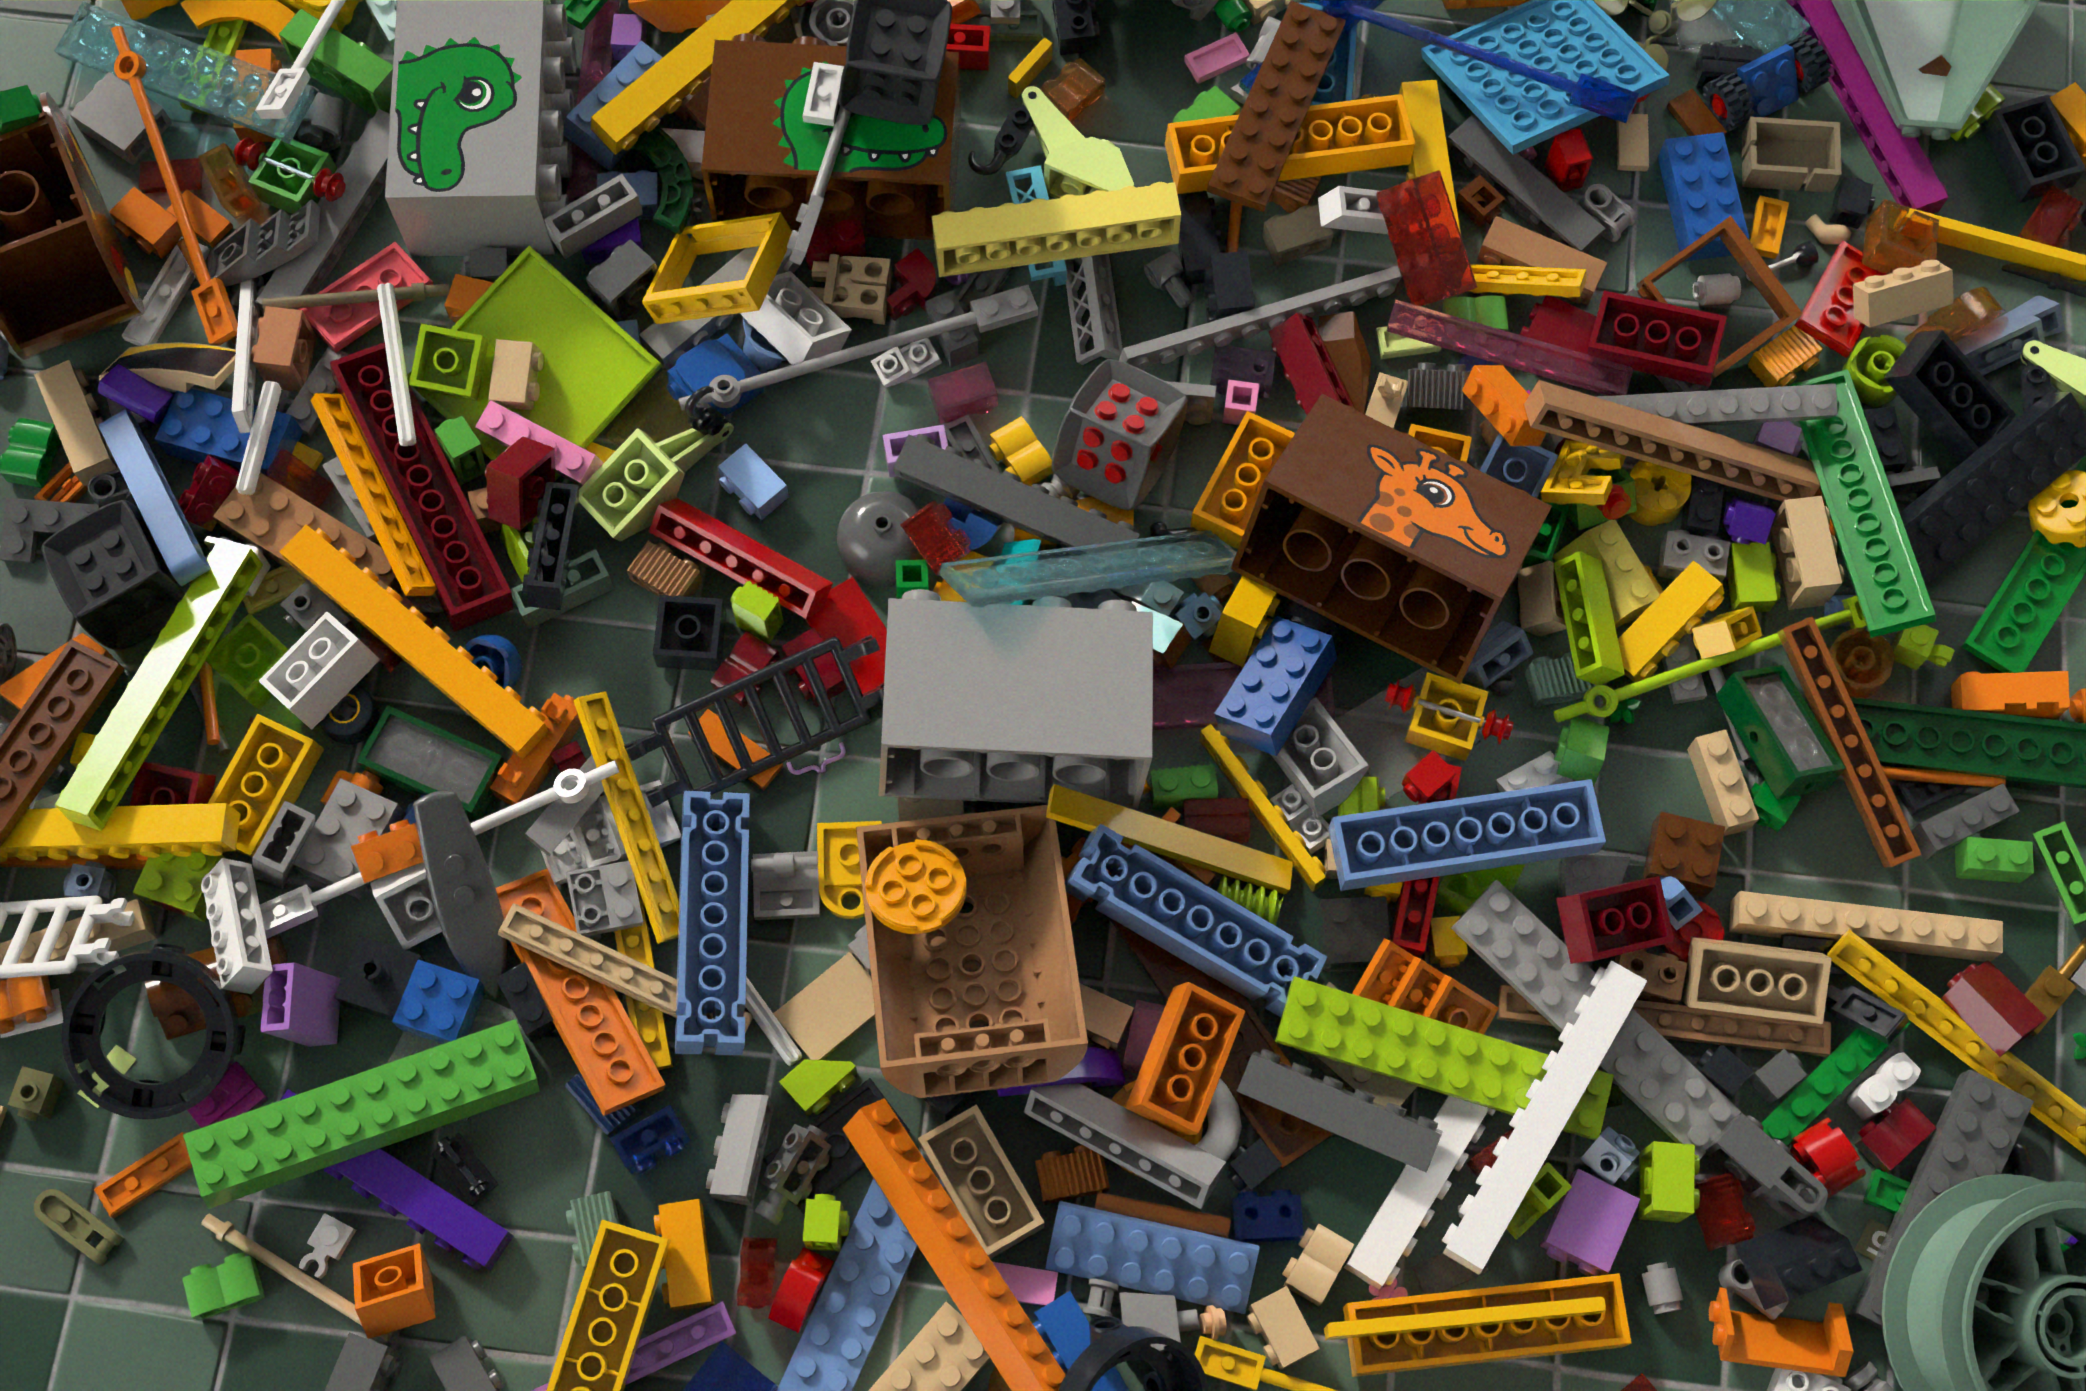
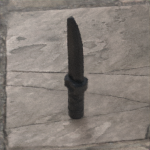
M2015 264L2003 265L2001 268L2002 271L2047 284L2049 289L2055 290L2058 288L2083 298L2086 297V285L2062 278L2061 274L2055 272L2050 274L2038 269Z

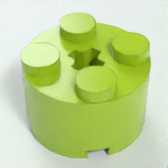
M1889 335L1866 337L1856 345L1845 362L1842 371L1848 369L1861 403L1878 408L1892 401L1898 395L1884 379L1885 375L1906 349V345L1897 338Z

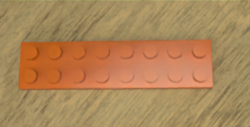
M548 869L496 887L504 920L512 904L515 903L577 932L574 916L557 885H554ZM510 941L521 963L526 962L553 1018V1023L603 1116L664 1090L666 1084L613 988Z

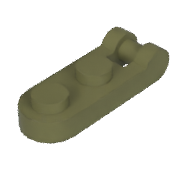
M57 1189L43 1191L34 1202V1213L41 1222L100 1266H103L109 1259L107 1254L115 1245L119 1246L125 1239L120 1233L109 1227L66 1193ZM98 1232L103 1236V1239L94 1247L89 1242Z

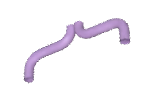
M843 742L839 743L841 753L825 760L821 765V769L818 766L811 765L800 770H794L791 762H787L786 765L788 770L794 775L811 770L821 774L826 772L827 764L840 760L845 756V746Z

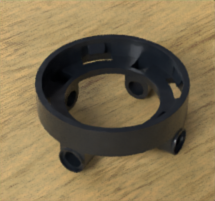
M154 944L153 949L131 952L108 962L94 971L78 987L64 1015L61 1034L62 1050L67 1068L73 1080L94 1103L114 1114L128 1118L159 1119L190 1109L214 1090L227 1074L234 1057L241 1055L246 1026L239 1024L237 1010L229 991L221 988L220 978L211 969L198 960L185 955V947L171 944ZM119 965L125 967L126 971L110 979L100 990L93 983L94 981L101 983L107 977L114 974L113 968ZM153 980L168 982L188 992L200 1006L207 1029L205 1047L196 1064L181 1077L168 1082L151 1079L133 1080L120 1073L108 1060L101 1043V1035L106 1020V1008L121 990L132 984ZM87 1058L96 1074L109 1085L102 1092L96 1088L98 1083L93 1079L88 1070L82 1071L79 1065ZM208 1074L212 1079L206 1087L201 1084L197 1089L187 1095L188 1101L186 1102L181 1093L194 1087Z
M1111 1316L1097 1317L1089 1322L1090 1345L1075 1360L1059 1388V1391H1092L1098 1380L1112 1367L1129 1360H1141L1150 1364L1155 1370L1144 1376L1143 1386L1145 1391H1208L1203 1368L1197 1357L1188 1347L1151 1328L1142 1326L1128 1327L1122 1324L1118 1318ZM1150 1345H1167L1164 1346V1349L1170 1352L1169 1356L1166 1357L1161 1351Z

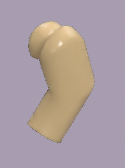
M1817 214L1811 216L1805 222L1808 229L1822 244H1840L1843 240L1845 242L1849 240L1851 236V231L1847 226L1826 225Z

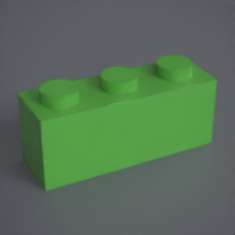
M2064 821L2033 833L2032 838L2074 927L2086 922V866Z

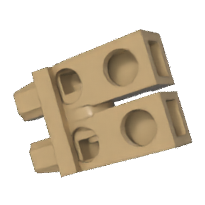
M830 254L829 261H813L812 267L813 281L826 282L825 288L810 287L809 289L838 317L872 319L875 324L885 325L887 315L886 298L890 295L893 276L891 259L854 256L840 257L836 254Z

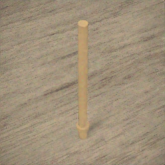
M210 1213L203 1219L201 1225L217 1234L216 1239L221 1242L228 1241L362 1326L355 1310V1304L234 1229L235 1225L231 1222L226 1221L224 1223ZM395 1331L380 1335L379 1337L389 1341Z

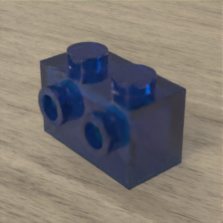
M671 1105L610 1138L623 1164L631 1174L636 1171L638 1174L647 1172L656 1165L655 1160L666 1154L668 1157L677 1155L686 1148L685 1143L691 1141Z
M1275 1190L1271 1192L1272 1196L1258 1197V1192L1255 1191L1238 1193V1198H1232L1230 1203L1233 1240L1246 1243L1301 1240L1304 1234L1300 1195H1292L1291 1190Z

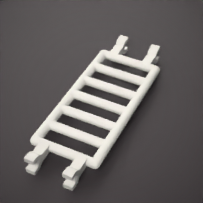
M99 896L0 902V933L8 915L23 914L2 965H0V979L70 974L76 970L77 965L80 963L96 962L100 965H105L118 958L119 954L117 951H108L111 945L110 938H101L92 944L86 943L95 923L112 922L119 926L132 925L135 917L133 911L124 912L127 900L125 898H118L111 901V904H102V898ZM85 910L65 960L48 962L69 911ZM54 912L33 963L17 964L38 914Z

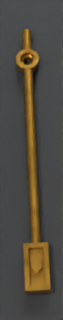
M2086 937L2058 971L2049 965L2024 993L2047 1017L2030 1034L2033 1037L2042 1030L2076 988L2068 979L2086 959Z

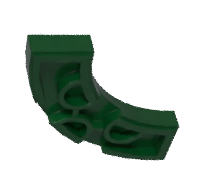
M656 126L650 132L645 130L634 146L636 151L643 154L653 163L662 180V198L658 210L653 217L655 223L681 235L687 225L693 206L694 188L692 175L687 159H685L677 143L665 131Z

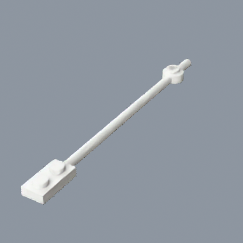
M331 0L291 69H280L256 108V112L261 119L287 118L311 78L306 67L346 0Z
M614 760L584 774L577 769L565 770L555 779L554 787L470 823L476 836L558 799L569 804L579 802L588 794L590 785L619 773V768ZM361 873L354 874L313 893L306 884L260 904L266 939L317 917V905L367 884L364 883Z

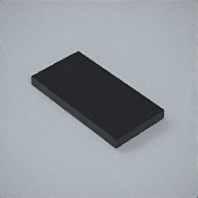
M871 1078L804 1127L808 1129L809 1125H813L825 1132L827 1136L824 1141L830 1144L831 1148L828 1151L830 1157L828 1164L822 1170H817L811 1180V1193L796 1205L802 1214L805 1213L806 1199H815V1194L832 1193L866 1167L843 1131V1127L860 1108L885 1098ZM888 1102V1104L890 1105V1107L892 1108V1110L894 1111V1113H895L896 1116L898 1117L899 1121L901 1122V1124L903 1125V1127L905 1128V1130H906L907 1133L909 1134V1133H910V1129L907 1127V1125L903 1122V1120L900 1118V1116L897 1114V1112L894 1110V1108H893V1107L891 1106V1104ZM782 1145L763 1158L767 1166L773 1161Z

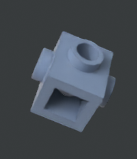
M1204 592L1198 597L1193 593L1180 603L1183 609L1177 612L1172 619L1184 623L1192 639L1190 643L1201 635L1207 639L1215 633L1221 612L1223 611L1222 605L1215 596L1209 597ZM1197 613H1201L1204 619L1199 618Z
M86 861L85 865L73 864L71 873H68L64 880V895L67 898L99 896L102 898V904H110L116 891L117 878L105 869L106 866L101 863Z
M1608 1126L1580 1160L1591 1168V1172L1596 1178L1613 1185L1619 1177L1626 1181L1638 1166L1633 1161L1640 1152L1635 1149V1144L1632 1140L1623 1134L1616 1133Z

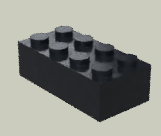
M1943 330L1918 332L1884 377L1887 383L1958 462L1966 460L2002 431L2016 415Z

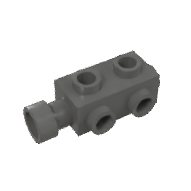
M794 1124L791 1131L785 1136L775 1158L767 1166L765 1174L760 1181V1184L771 1191L765 1201L761 1200L754 1212L757 1215L778 1226L785 1214L782 1211L788 1201L797 1205L800 1200L809 1196L812 1190L811 1180L817 1170L825 1168L829 1162L828 1151L831 1145L824 1141L827 1136L825 1132L813 1125H809L808 1129Z

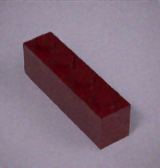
M1296 313L1269 331L1273 341L1271 343L1272 349L1281 358L1285 367L1283 369L1284 375L1293 384L1297 393L1295 395L1296 401L1305 410L1306 415H1308L1321 394L1344 405L1354 407L1312 317Z

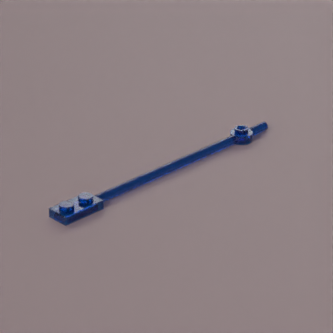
M1307 0L1321 5L1323 12L1334 18L1346 19L1348 16H1352L1571 93L1569 104L1623 123H1627L1638 99L1639 93L1581 73L1578 82L1355 5L1353 0Z

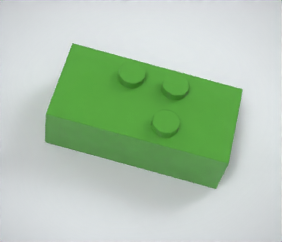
M302 9L297 12L279 33L292 65L319 22V19ZM330 27L306 67L310 77L375 116L378 109L390 114L393 65L374 54L371 48L363 42L356 43Z

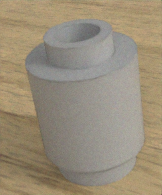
M1667 1262L1648 1265V1272L1643 1273L1642 1278L1649 1307L1653 1306L1654 1314L1681 1310L1680 1301L1683 1300L1676 1268H1668Z

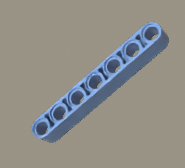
M125 409L100 423L99 429L175 580L179 585L183 586L211 570L139 424L130 411Z

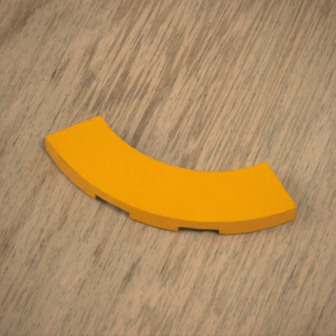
M185 0L180 3L198 30L218 22L234 21L235 19L253 22L254 25L271 33L282 45L279 33L296 15L276 0Z

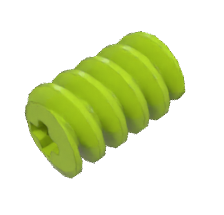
M1223 875L1221 877L1217 890L1218 893L1276 926L1283 898L1280 901L1278 900L1277 890L1274 889L1266 897L1264 886H1260L1254 894L1252 883L1248 882L1244 889L1240 890L1239 879H1235L1231 886H1228L1227 876Z

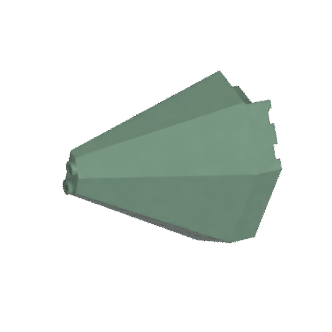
M2040 0L1831 1L1897 128L1902 129L1901 135L1904 137H1918L1920 134L1932 135V139L1946 140L1950 138V133L1961 130ZM1940 55L1952 66L1947 76L1924 74L1919 70V68Z

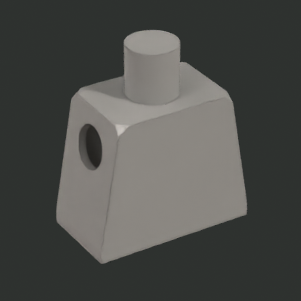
M1119 1293L1121 1323L1128 1327L1142 1326L1151 1328L1180 1343L1179 1332L1199 1330L1197 1310L1177 1311L1175 1296ZM1151 1344V1345H1150V1346H1152V1347L1158 1349V1350L1161 1351L1162 1353H1163V1352H1167V1350L1164 1349V1346H1167V1345H1164V1344Z

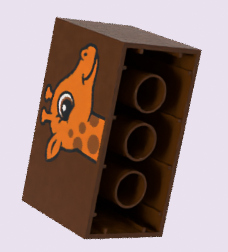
M1321 394L1265 478L1231 570L1461 684L1505 602L1552 506L1531 496L1524 490L1514 488L1473 468L1467 462L1457 460L1416 440L1407 433L1397 431L1359 412L1352 406L1344 405Z

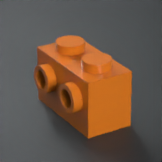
M135 187L109 211L116 222L113 227L125 238L132 236L136 239L135 243L138 247L149 255L153 252L163 259L177 244L180 237H183L177 218Z

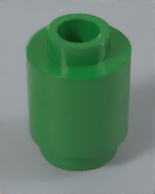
M1218 0L1213 6V10L1229 32H1241L1250 25L1252 13L1243 0Z

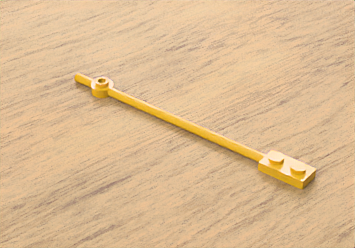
M1199 1336L1194 1355L1199 1360L1206 1376L1253 1391L1257 1390L1259 1381L1291 1391H1338L1264 1368L1266 1358L1264 1355Z

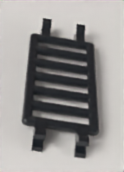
M868 635L844 648L839 638H829L653 717L651 720L653 734L624 745L631 761L661 747L675 779L644 791L652 808L678 794L684 796V791L710 792L711 796L869 724L872 721L869 708L883 702L884 683L862 694L849 662L880 650L876 638ZM829 652L833 655L858 714L841 723L813 660ZM802 665L828 725V729L812 736L784 672ZM773 678L799 739V742L784 749L780 746L755 688V685ZM742 691L770 752V755L755 762L751 760L725 700ZM711 705H714L741 767L724 776L696 715V712ZM684 718L711 779V782L693 789L666 728V725Z

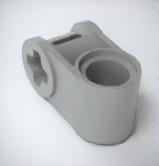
M1593 184L1588 187L1579 204L1589 215H1594L1600 220L1602 226L1605 227L1602 236L1611 242H1616L1621 237V233L1628 226H1633L1638 220L1635 211L1603 184ZM1590 200H1595L1600 205H1595Z

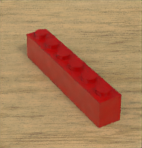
M677 497L659 504L656 509L649 533L744 585L747 581H751L752 585L757 584V588L762 587V590H767L768 594L773 593V597L778 596L780 605L805 619L823 610L833 585L831 581Z
M1448 764L1456 772L1452 783L1429 803L1456 799L1462 767ZM1440 876L1404 881L1398 898L1390 941L1417 958H1421L1425 952Z

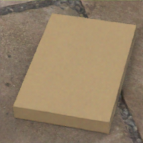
M848 952L774 1012L773 1015L810 1060H823L875 1017L871 976L852 953Z

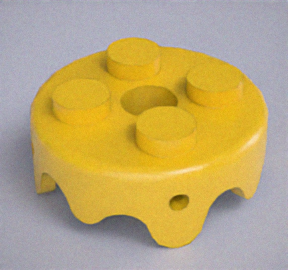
M2067 470L2028 502L2029 519L2033 532L2036 529L2039 530L2052 544L2069 542L2078 548L2086 546V472ZM2066 500H2075L2076 502H2078V504L2072 508H2064L2061 506V503Z

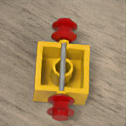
M1427 672L1419 695H1416V698L1414 684L1412 683L1408 688L1401 686L1400 679H1398L1396 685L1389 684L1384 699L1385 702L1390 703L1389 710L1394 705L1401 706L1402 714L1409 711L1412 704H1414V711L1404 742L1435 750L1438 753L1466 761L1472 750L1478 729L1482 727L1481 732L1484 740H1487L1492 735L1497 737L1498 744L1500 745L1502 739L1509 740L1514 722L1509 721L1510 714H1507L1502 719L1497 717L1495 709L1489 712L1486 718L1482 716L1489 691L1463 683L1458 684L1448 678Z

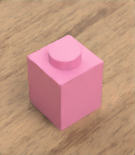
M1228 380L1222 423L1240 425L1247 411L1255 414L1259 389L1258 383Z

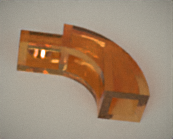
M1978 287L1953 300L1954 304L1938 309L1928 317V321L1904 339L1909 344L1918 332L1943 330L1952 341H1955L1969 331L1980 329L2005 310L1986 287Z

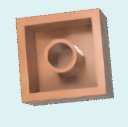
M266 306L264 316L260 317L258 321L259 338L257 345L252 347V363L255 364L265 382H277L282 390L300 392L309 377L317 336L303 310Z

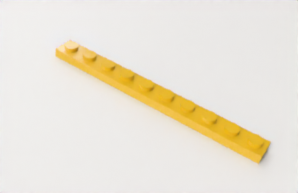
M1850 929L1831 948L1827 954L1828 957L1832 958L1831 961L1890 1006L1904 1012L1908 1020L1976 1072L2033 1100L2034 1102L2029 1112L2086 1155V1110L2011 1052L2008 1051L1999 1057L1948 1004Z

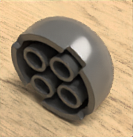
M890 491L872 492L855 500L843 513L837 529L838 551L847 571L853 577L871 586L892 587V584H896V560H928L931 550L929 524L920 507L906 496Z

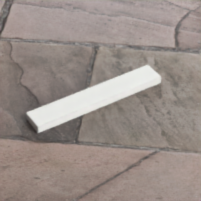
M252 279L241 282L232 398V414L240 433L251 432L253 424L256 366L252 363L251 351L252 347L257 345L260 309L255 302L258 292Z

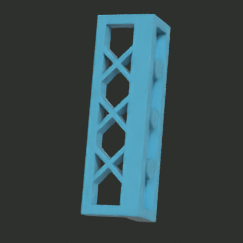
M1041 165L1006 172L1012 203H1027L1034 199L1049 200ZM1029 178L1030 189L1027 193L1016 188L1014 180ZM1064 260L1049 262L1050 268L1037 271L1034 264L1028 265L1031 281L1053 277L1055 286L1066 284L1067 269Z

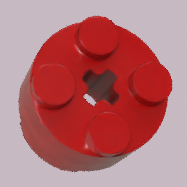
M1825 1118L1792 1138V1148L1789 1154L1817 1178L1827 1189L1828 1197H1832L1866 1176L1865 1168L1858 1171L1855 1163L1861 1159L1842 1130L1839 1127L1832 1130L1828 1126L1832 1120Z

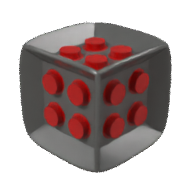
M1113 359L1103 361L1080 387L1063 418L1052 457L1053 473L1070 486L1104 503L1131 511L1142 503L1159 480L1176 447L1187 412V397L1171 384L1130 364Z

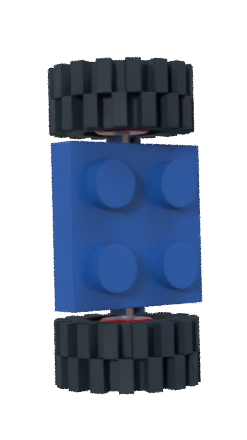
M1802 35L1737 68L1738 77L1734 73L1730 74L1729 72L1706 83V86L1703 88L1705 92L1703 93V98L1706 100L1704 103L1727 132L1747 123L1750 117H1765L1799 100L1798 91L1804 94L1828 82V77L1831 74L1828 71L1831 68L1830 63L1826 62L1828 56L1823 54L1824 48L1822 45L1818 46L1816 38L1812 39L1811 35Z

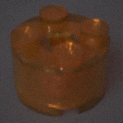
M1854 628L1842 633L1828 650L1849 696L1866 699L1875 694L1888 680L1892 672L1895 656L1891 645L1883 636L1871 638L1869 632L1864 631L1865 629Z

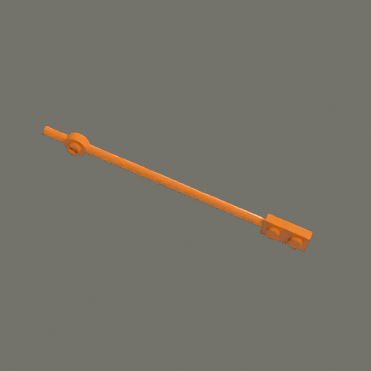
M115 26L111 29L119 55L114 63V71L118 78L130 83L200 284L198 288L191 291L209 344L220 346L237 336L238 323L223 280L216 277L211 279L141 80L146 72V61L141 55L131 51L123 27Z

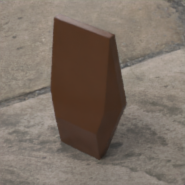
M1352 311L1319 316L1317 329L1354 408L1365 414L1372 361L1356 314Z

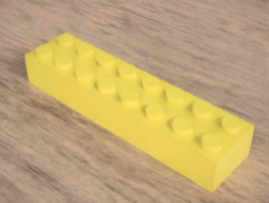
M1156 182L1150 186L1137 188L1127 186L1120 190L1108 192L1097 190L1090 194L1079 196L1068 194L1057 199H1034L1028 203L1021 204L1004 203L999 207L992 208L975 207L969 211L956 213L945 211L939 215L932 216L934 247L939 277L1174 245L1179 243L1181 211L1175 182Z

